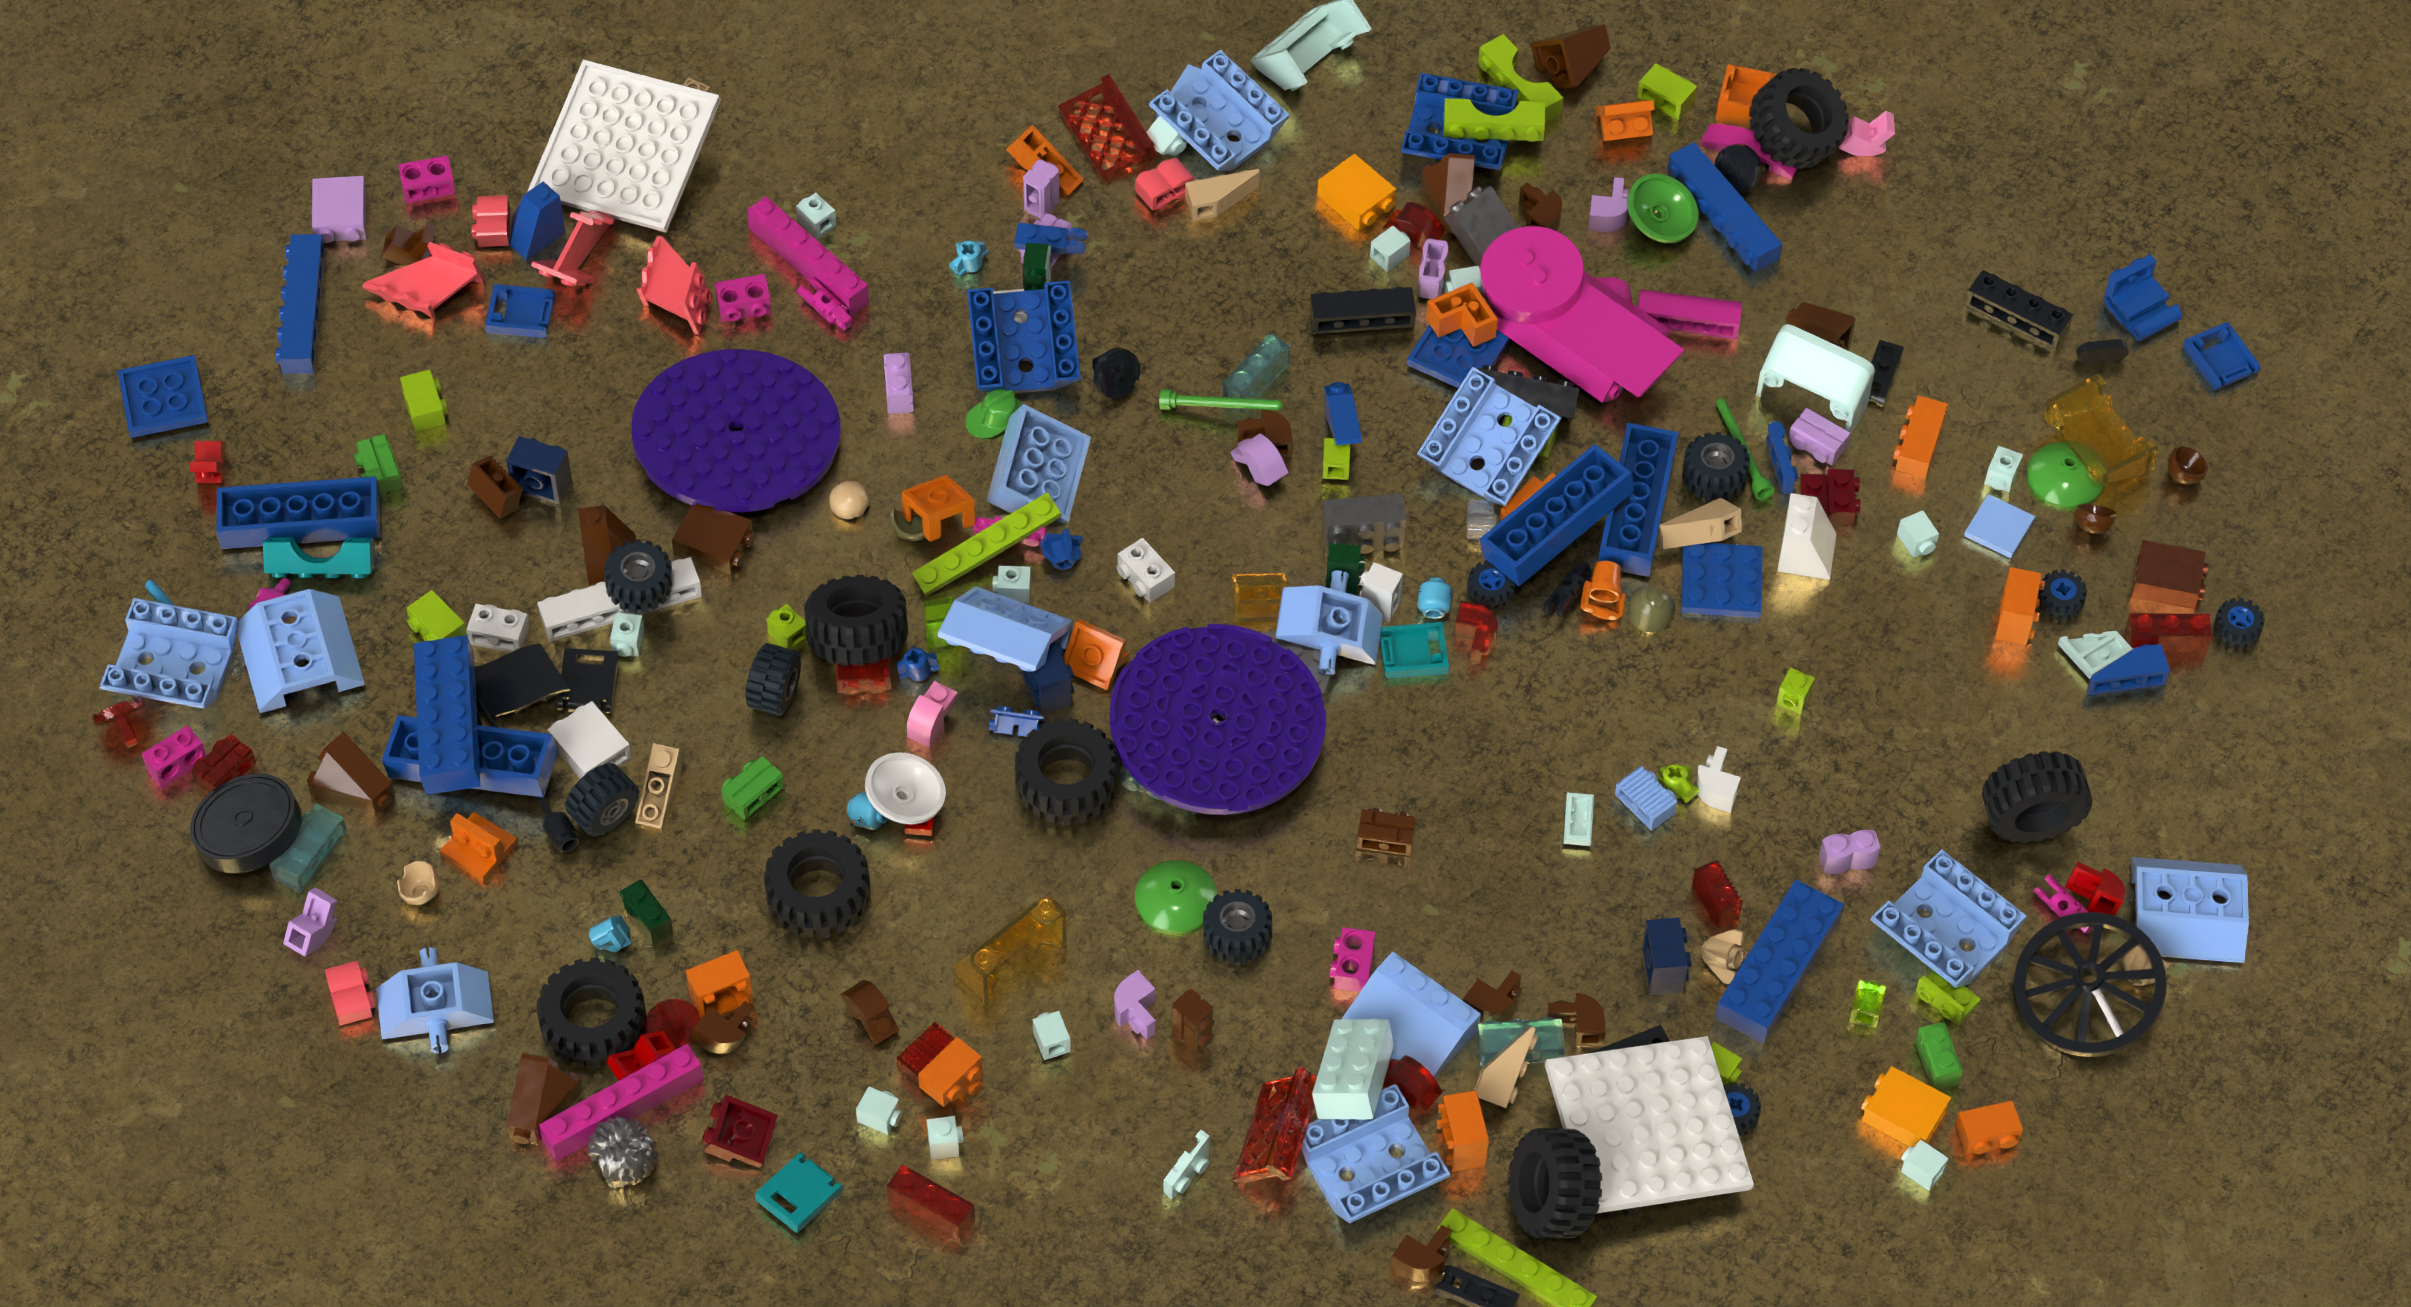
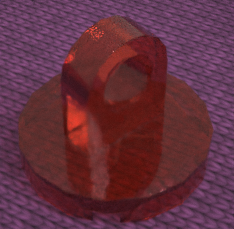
M140 696L134 697L135 702L133 703L122 701L98 713L99 715H93L91 719L94 726L99 727L115 721L127 748L137 745L139 743L128 715L145 707V703Z
M667 999L657 1003L650 1009L645 1019L646 1034L664 1030L676 1049L685 1044H688L690 1047L695 1043L690 1039V1035L701 1018L697 1009L689 1002L681 999Z

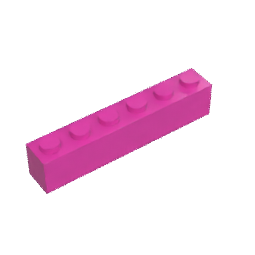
M767 196L747 209L749 229L808 281L812 277L819 281L848 309L847 313L850 316L869 304L868 284Z
M685 1044L539 1124L542 1141L554 1160L558 1161L587 1145L589 1136L598 1127V1123H604L608 1117L615 1119L616 1116L634 1119L704 1080L702 1065L689 1045Z

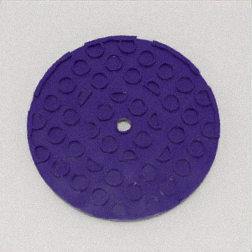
M725 349L711 351L689 357L672 365L656 376L642 392L634 408L631 421L633 450L637 461L646 470V475L667 494L682 502L694 506L701 504L714 507V510L758 511L772 508L774 503L787 498L791 500L797 498L816 485L827 473L840 444L841 430L838 408L824 384L815 375L797 363L778 355L756 350ZM742 426V430H741V431H734V432H733V431L729 430V428H734V427L740 428V427Z
M1207 624V627L1189 629L1188 626L1171 631L1151 641L1137 652L1136 657L1127 667L1123 668L1116 681L1111 697L1109 723L1113 744L1120 760L1133 778L1146 790L1179 808L1205 814L1226 815L1249 812L1268 806L1288 795L1304 781L1315 766L1323 747L1326 730V710L1316 679L1304 662L1289 648L1284 649L1273 642L1271 637L1252 629L1228 624ZM1220 714L1225 720L1215 724L1211 716Z

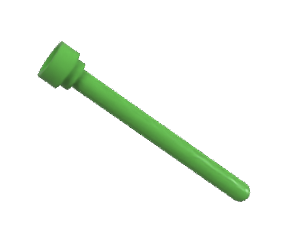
M1161 389L1159 397L1161 410H1172L1177 408L1178 405L1281 410L1283 407V403L1280 400L1178 395V392H1174L1173 389Z
M1718 398L1716 405L1732 438H1738L1741 441V445H1745L1747 453L1750 454L1749 473L1753 480L1751 489L1757 500H1764L1771 497L1775 492L1771 481L1762 476L1726 400Z

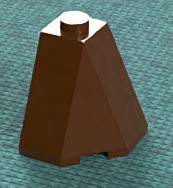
M1605 24L1585 27L1530 43L1536 68L1541 73L1546 72L1553 79L1552 84L1557 89L1578 86L1611 49Z
M1449 153L1442 157L1441 162L1435 165L1429 163L1423 167L1422 188L1443 232L1454 234L1443 217L1451 212L1449 208L1460 200L1464 202L1469 198L1467 193L1472 190L1475 155Z
M1802 302L1796 309L1792 308L1785 318L1787 324L1800 328L1847 351L1850 349L1855 317Z
M605 505L578 509L589 587L599 582H605L604 565L605 561H608L607 556L609 553H615L614 548L618 545L623 547L626 541L635 543L636 534Z
M344 732L322 750L319 756L322 762L317 772L311 771L307 779L310 795L314 798L375 815L381 809L387 808L395 798L392 783Z
M522 1053L507 1123L510 1139L520 1144H527L529 1142L538 1144L542 1139L539 1124L568 1109L581 1095L580 1076L571 1071L565 1074L557 1068L558 1063L550 1058Z

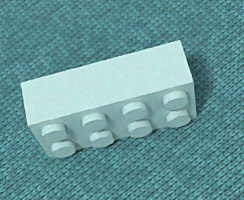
M1389 1019L1334 1020L1312 1092L1318 1119L1374 1118L1394 1047Z

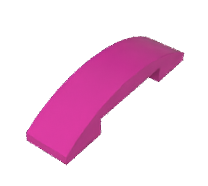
M1709 124L1700 141V146L1720 152L1723 148L1738 143L1748 145L1756 152L1760 162L1769 165V172L1790 180L1793 179L1798 168H1794V165L1788 167L1782 165L1780 160L1776 162L1771 159V155L1768 152L1764 153L1760 148L1762 146L1760 142H1756L1753 136L1754 131L1732 125Z

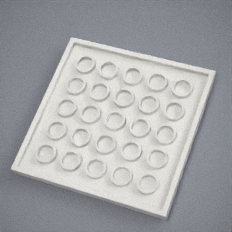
M583 60L527 192L544 181L560 195L562 205L588 212H600L614 219L667 232L721 98L713 93Z
M1708 1036L1546 1060L1545 1068L1563 1129H1576L1586 1135L1597 1151L1595 1153L1596 1156L1600 1159L1601 1165L1599 1169L1602 1173L1600 1189H1602V1197L1599 1198L1598 1203L1600 1206L1597 1213L1752 1190L1754 1183Z

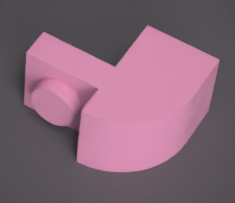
M1885 111L1871 123L1854 116L1846 124L1848 132L1839 149L1855 156H1875L1885 152L1886 141L1895 134L1894 114Z
M934 681L924 696L919 695L910 712L907 722V737L931 749L944 730V717L957 700L958 692Z

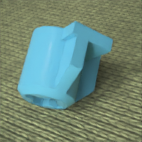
M971 240L957 242L955 246L958 257L948 265L960 277L966 272L973 273L978 271L983 265V258L989 254L986 244L982 241L975 242Z
M621 915L617 917L612 916L591 927L589 930V938L592 944L600 950L617 952L632 943L628 937L630 928Z

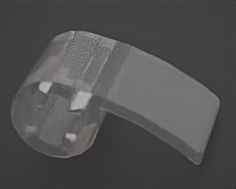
M1467 500L1466 538L1479 539L1494 527L1493 502Z

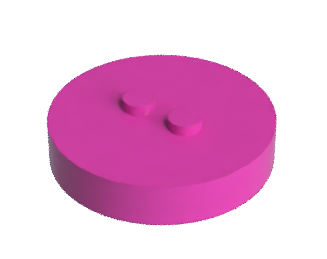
M1539 226L1516 228L1500 235L1486 249L1480 267L1481 289L1487 303L1497 313L1507 319L1529 324L1551 321L1569 311L1580 297L1583 288L1582 257L1573 242L1555 230Z

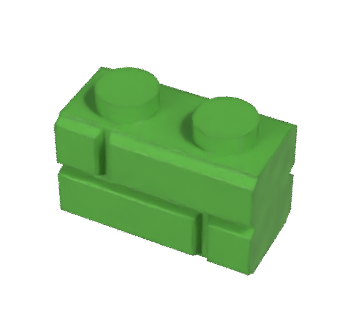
M382 434L372 439L368 438L358 441L356 444L358 453H354L357 468L363 467L365 473H362L361 477L376 476L380 495L387 494L388 491L394 492L402 489L401 474L387 435Z
M761 756L756 761L751 760L746 763L742 772L735 778L733 776L729 777L724 782L721 789L722 799L729 808L745 820L785 787L784 776L765 757Z
M1942 1022L1919 1028L1915 1045L1926 1075L1929 1077L1930 1086L1936 1090L1956 1087L1960 1083L1963 1070L1946 1024Z

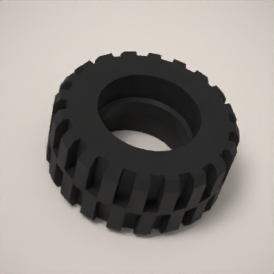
M1789 68L1774 76L1754 95L1751 101L1752 106L1749 109V116L1752 117L1749 120L1750 127L1754 129L1755 133L1753 136L1756 142H1760L1762 145L1760 148L1764 153L1768 152L1771 155V159L1776 162L1780 160L1782 165L1788 167L1794 165V168L1812 167L1824 160L1843 143L1844 137L1848 132L1846 124L1849 123L1848 113H1845L1847 106L1845 101H1842L1840 98L1842 94L1838 89L1835 90L1833 88V83L1829 79H1823L1822 75L1815 71L1810 73L1809 69L1800 68L1798 70V68ZM1786 103L1797 106L1805 113L1811 124L1812 134L1802 131L1791 121L1786 109Z
M856 575V577L842 576L838 580L834 578L825 585H819L815 591H812L805 602L804 613L808 645L820 658H826L830 663L835 664L838 662L844 666H849V664L864 666V663H878L880 659L883 658L885 660L891 657L892 653H897L906 642L908 634L906 599L901 590L886 579L880 580L876 576L865 577L864 575Z
M1063 719L1054 720L1053 724L1046 722L1039 725L1040 729L1038 731L1036 729L1030 731L1027 734V739L1021 741L1019 751L1016 752L1015 756L1017 794L1023 800V805L1027 810L1031 811L1033 809L1034 816L1039 819L1045 817L1049 823L1056 824L1059 821L1063 822V825H1071V822L1078 821V824L1087 822V818L1090 816L1094 819L1101 814V809L1106 810L1110 806L1111 799L1115 798L1117 793L1118 755L1114 750V744L1111 739L1106 738V733L1099 728L1094 730L1093 724L1084 722V724L1078 723L1077 719H1070V722H1063ZM1066 759L1081 762L1092 771L1085 779L1073 784L1053 782L1042 773L1053 762Z
M2043 751L2034 755L2030 753L2019 759L2014 758L2010 760V763L1999 766L1996 772H1992L1982 788V798L1992 830L2001 838L2011 842H2040L2042 839H2052L2057 837L2058 834H2065L2073 826L2077 827L2081 824L2082 819H2086L2093 803L2082 764L2071 755L2066 753L2063 755L2061 752L2056 751L2052 753Z
M813 829V833L806 834L805 831L796 833L797 837L792 839L790 836L783 840L782 847L776 846L772 851V857L768 858L765 865L764 884L767 905H769L772 916L778 918V923L782 927L788 928L790 926L791 932L800 935L802 932L806 933V937L815 938V935H822V938L830 937V933L835 931L837 934L846 931L845 926H853L858 922V915L862 916L867 909L866 904L870 901L871 895L870 875L865 855H862L861 849L857 844L853 843L851 845L850 838L845 835L838 837L837 832L830 830L827 833H821V829ZM816 870L834 873L843 880L834 892L820 897L803 895L792 887L800 876Z
M590 958V961L583 962V959L574 961V965H563L559 968L560 973L556 974L554 972L548 977V985L544 984L542 986L540 998L537 999V1016L545 1045L549 1046L550 1052L555 1057L561 1056V1061L568 1065L575 1062L578 1068L585 1069L586 1065H592L593 1069L601 1068V1064L607 1063L611 1054L629 1051L631 1047H635L646 1029L645 1002L638 980L634 975H629V970L624 966L619 965L617 968L615 962L608 959L605 962H600L599 958ZM589 999L606 1000L618 1008L615 1015L608 1022L597 1027H579L566 1019L574 1006Z
M1562 1128L1533 1129L1519 1140V1146L1513 1151L1512 1155L1514 1157L1509 1165L1510 1177H1508V1185H1510L1509 1201L1512 1202L1511 1210L1513 1215L1517 1217V1223L1531 1236L1537 1238H1575L1584 1233L1595 1219L1594 1214L1598 1212L1600 1206L1598 1203L1599 1198L1602 1197V1189H1600L1602 1173L1599 1169L1601 1164L1599 1157L1595 1154L1597 1151L1594 1145L1590 1143L1591 1140L1579 1130Z

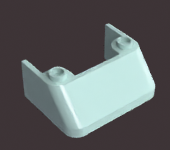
M1335 0L1311 9L1252 57L1250 61L1258 71L1282 89L1294 91L1308 82L1303 73L1332 49L1338 47L1345 49L1354 42L1353 37L1369 32L1372 28L1353 0Z
M1786 324L1778 332L1760 371L1756 395L1761 397L1768 386L1781 387L1785 380L1790 381L1830 400L1832 414L1838 419L1847 421L1845 430L1852 433L1867 410L1875 369L1865 358L1800 328Z

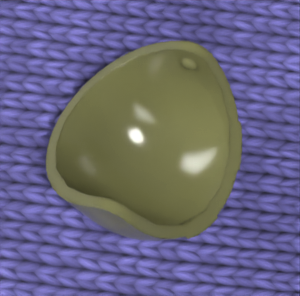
M891 508L892 526L900 538L907 541H921L925 539L921 516L915 514L912 516V521L908 522L903 518V512Z
M1644 586L1634 591L1630 599L1628 615L1636 628L1645 632H1657L1670 624L1676 606L1671 596L1665 591Z

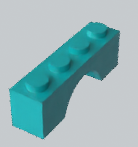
M267 537L263 541L264 573H271L272 577L277 578L287 577L288 573L298 574V577L301 578L314 577V574H325L326 578L341 577V574H351L352 578H365L367 574H371L374 570V538H346L338 553L327 558H316L303 552L294 537Z

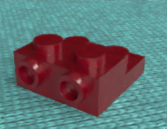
M1828 469L1827 475H1800V495L1817 497L1831 524H1854L1855 514H1860L1861 508L1860 499H1855V493H1859L1860 478L1854 477V470Z
M725 1095L719 1103L715 1102L711 1109L709 1117L714 1119L712 1127L707 1126L701 1142L706 1144L704 1152L729 1162L735 1158L760 1168L764 1162L778 1115L732 1096Z

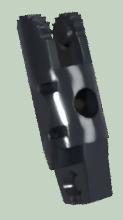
M1580 561L1566 574L1543 605L1542 611L1544 613L1552 614L1557 609V616L1563 618L1582 594L1585 581H1590L1592 570L1589 563Z

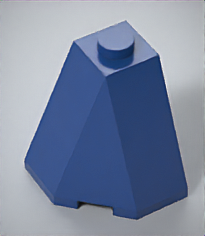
M544 181L523 195L512 217L510 247L526 261L565 234L560 195Z

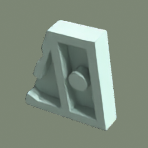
M2108 631L2102 634H2083L2082 638L2068 639L2067 636H2063L2058 641V645L2089 679L2133 650L2117 631Z
M1200 1130L1195 1136L1197 1137V1146L1190 1153L1184 1151L1176 1165L1164 1179L1163 1193L1171 1199L1178 1193H1184L1190 1186L1191 1179L1197 1173L1202 1174L1210 1164V1136L1203 1130Z

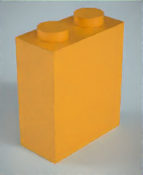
M1354 153L1318 180L1317 196L1360 231L1365 226L1372 225L1377 217L1384 212H1389L1395 206L1396 188Z
M1891 1066L1886 1075L1881 1073L1874 1086L1877 1089L1874 1095L1868 1094L1861 1107L1864 1110L1862 1122L1907 1146L1915 1147L1920 1139L1928 1144L1947 1113L1952 1097Z

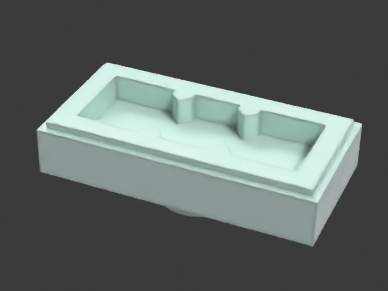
M1567 792L1563 844L1591 846L1594 795Z

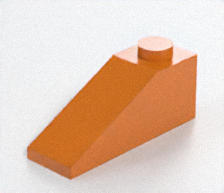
M1033 125L1026 129L1006 149L1027 171L1032 170V166L1037 160L1054 164L1059 170V192L1065 196H1068L1084 180Z

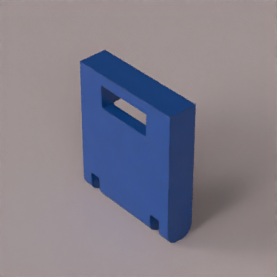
M494 284L485 322L486 333L545 338L552 313L553 300L555 299V291L552 289ZM498 302L507 303L504 319L502 313H496Z
M2229 322L2184 340L2183 349L2214 390L2248 377L2252 372L2257 373L2261 369L2259 362ZM2217 337L2221 341L2220 344L2203 350L2205 342Z

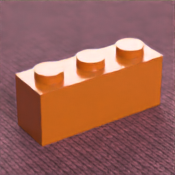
M1918 395L1915 405H1909L1906 419L1910 421L1908 425L1903 424L1899 438L1903 440L1902 445L1897 444L1893 459L1897 460L1895 471L1926 479L1945 419L1948 403Z

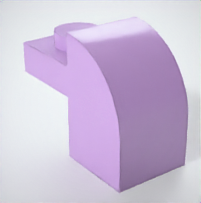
M1614 177L1612 197L1592 195L1589 231L1613 232L1624 227L1629 221L1630 215L1627 208L1628 189H1623L1624 178Z
M1260 433L1252 439L1249 438L1239 442L1238 447L1230 451L1234 461L1248 465L1256 483L1269 486L1288 473L1276 447L1268 438Z
M316 887L309 890L303 913L289 921L283 944L304 957L319 949L330 936L337 922V919L333 917L337 900Z
M1139 970L1125 978L1118 985L1114 996V1012L1120 1027L1129 1022L1134 1032L1137 1034L1141 1033L1147 1040L1155 1034L1156 1020L1146 1010V1008L1155 1003V988Z

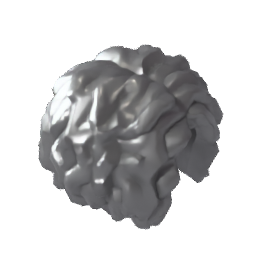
M616 1116L615 1119L608 1117L604 1123L599 1122L598 1127L589 1136L587 1155L591 1156L590 1160L598 1161L602 1175L606 1178L605 1181L611 1188H625L627 1185L631 1186V1184L636 1185L642 1182L644 1178L651 1174V1170L654 1169L655 1164L658 1162L659 1154L658 1151L654 1150L657 1145L656 1141L650 1137L648 1130L638 1120L635 1121L632 1118H623L621 1116Z

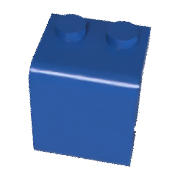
M2151 254L2142 259H2135L2129 266L2123 269L2113 271L2109 276L2104 295V303L2137 341H2141L2182 319V313L2177 304L2169 307L2165 303L2169 300L2170 295L2153 277L2157 261Z

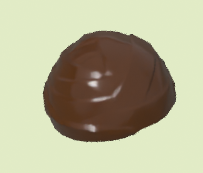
M2180 446L2174 448L2169 455L2167 465L2169 474L2179 484L2191 485L2203 480L2206 476L2208 465L2202 455L2194 449Z
M2078 504L2074 509L2076 523H2078L2082 530L2093 535L2103 534L2110 530L2117 518L2116 511L2104 506Z

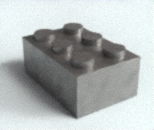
M1402 493L1323 500L1322 536L1325 556H1328L1329 543L1331 542L1334 544L1337 542L1339 544L1343 543L1344 545L1348 543L1355 546L1359 544L1361 546V554L1375 551L1393 552L1404 549L1406 516Z

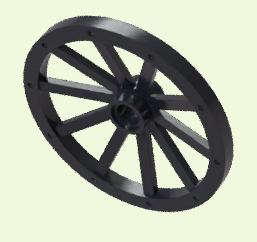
M2085 912L2059 918L2043 927L2029 940L2016 965L2014 990L2017 1006L2023 1020L2039 1039L2052 1048L2067 1054L2097 1057L2110 1055L2132 1046L2152 1029L2165 1003L2167 981L2161 955L2151 939L2142 930L2117 916ZM2080 927H2094L2088 961L2084 962L2065 931ZM2103 928L2114 930L2130 938L2100 964H2097ZM2058 936L2077 968L2036 954L2049 940ZM2137 945L2146 954L2152 966V969L2105 972ZM2031 963L2072 977L2026 990V978ZM2089 975L2097 978L2092 983L2083 981V978ZM2155 978L2152 1002L2148 1005L2108 982ZM2074 987L2043 1023L2037 1018L2030 1007L2028 999ZM2102 991L2143 1012L2145 1015L2132 1029L2123 1033ZM2082 994L2077 1041L2064 1038L2051 1031L2052 1026ZM2091 997H2095L2116 1038L2101 1042H2086Z

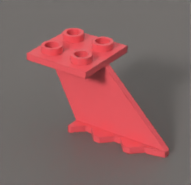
M580 211V214L571 212L570 217L579 221L558 260L532 261L531 266L539 269V274L553 278V276L561 278V283L575 287L576 284L586 286V283L596 282L598 277L578 270V268L609 225L614 224L615 221L611 216L596 211H590V213Z
M657 236L653 247L648 249V265L642 269V285L637 288L638 295L644 306H649V302L688 320L694 335H699L702 324L706 322L707 306L712 300L711 290L708 289L704 274L700 272L697 263L691 262L689 267L662 236Z
M429 242L427 247L432 254L431 257L366 281L362 287L388 302L400 303L409 310H419L434 318V309L470 281L484 285L486 280L473 255L467 252L458 253L443 243L437 245Z

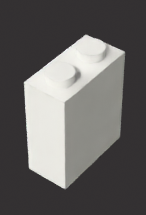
M592 701L585 706L578 707L571 715L563 720L556 721L547 729L548 734L553 735L558 754L580 779L599 765L614 763L619 767L632 759L629 743Z

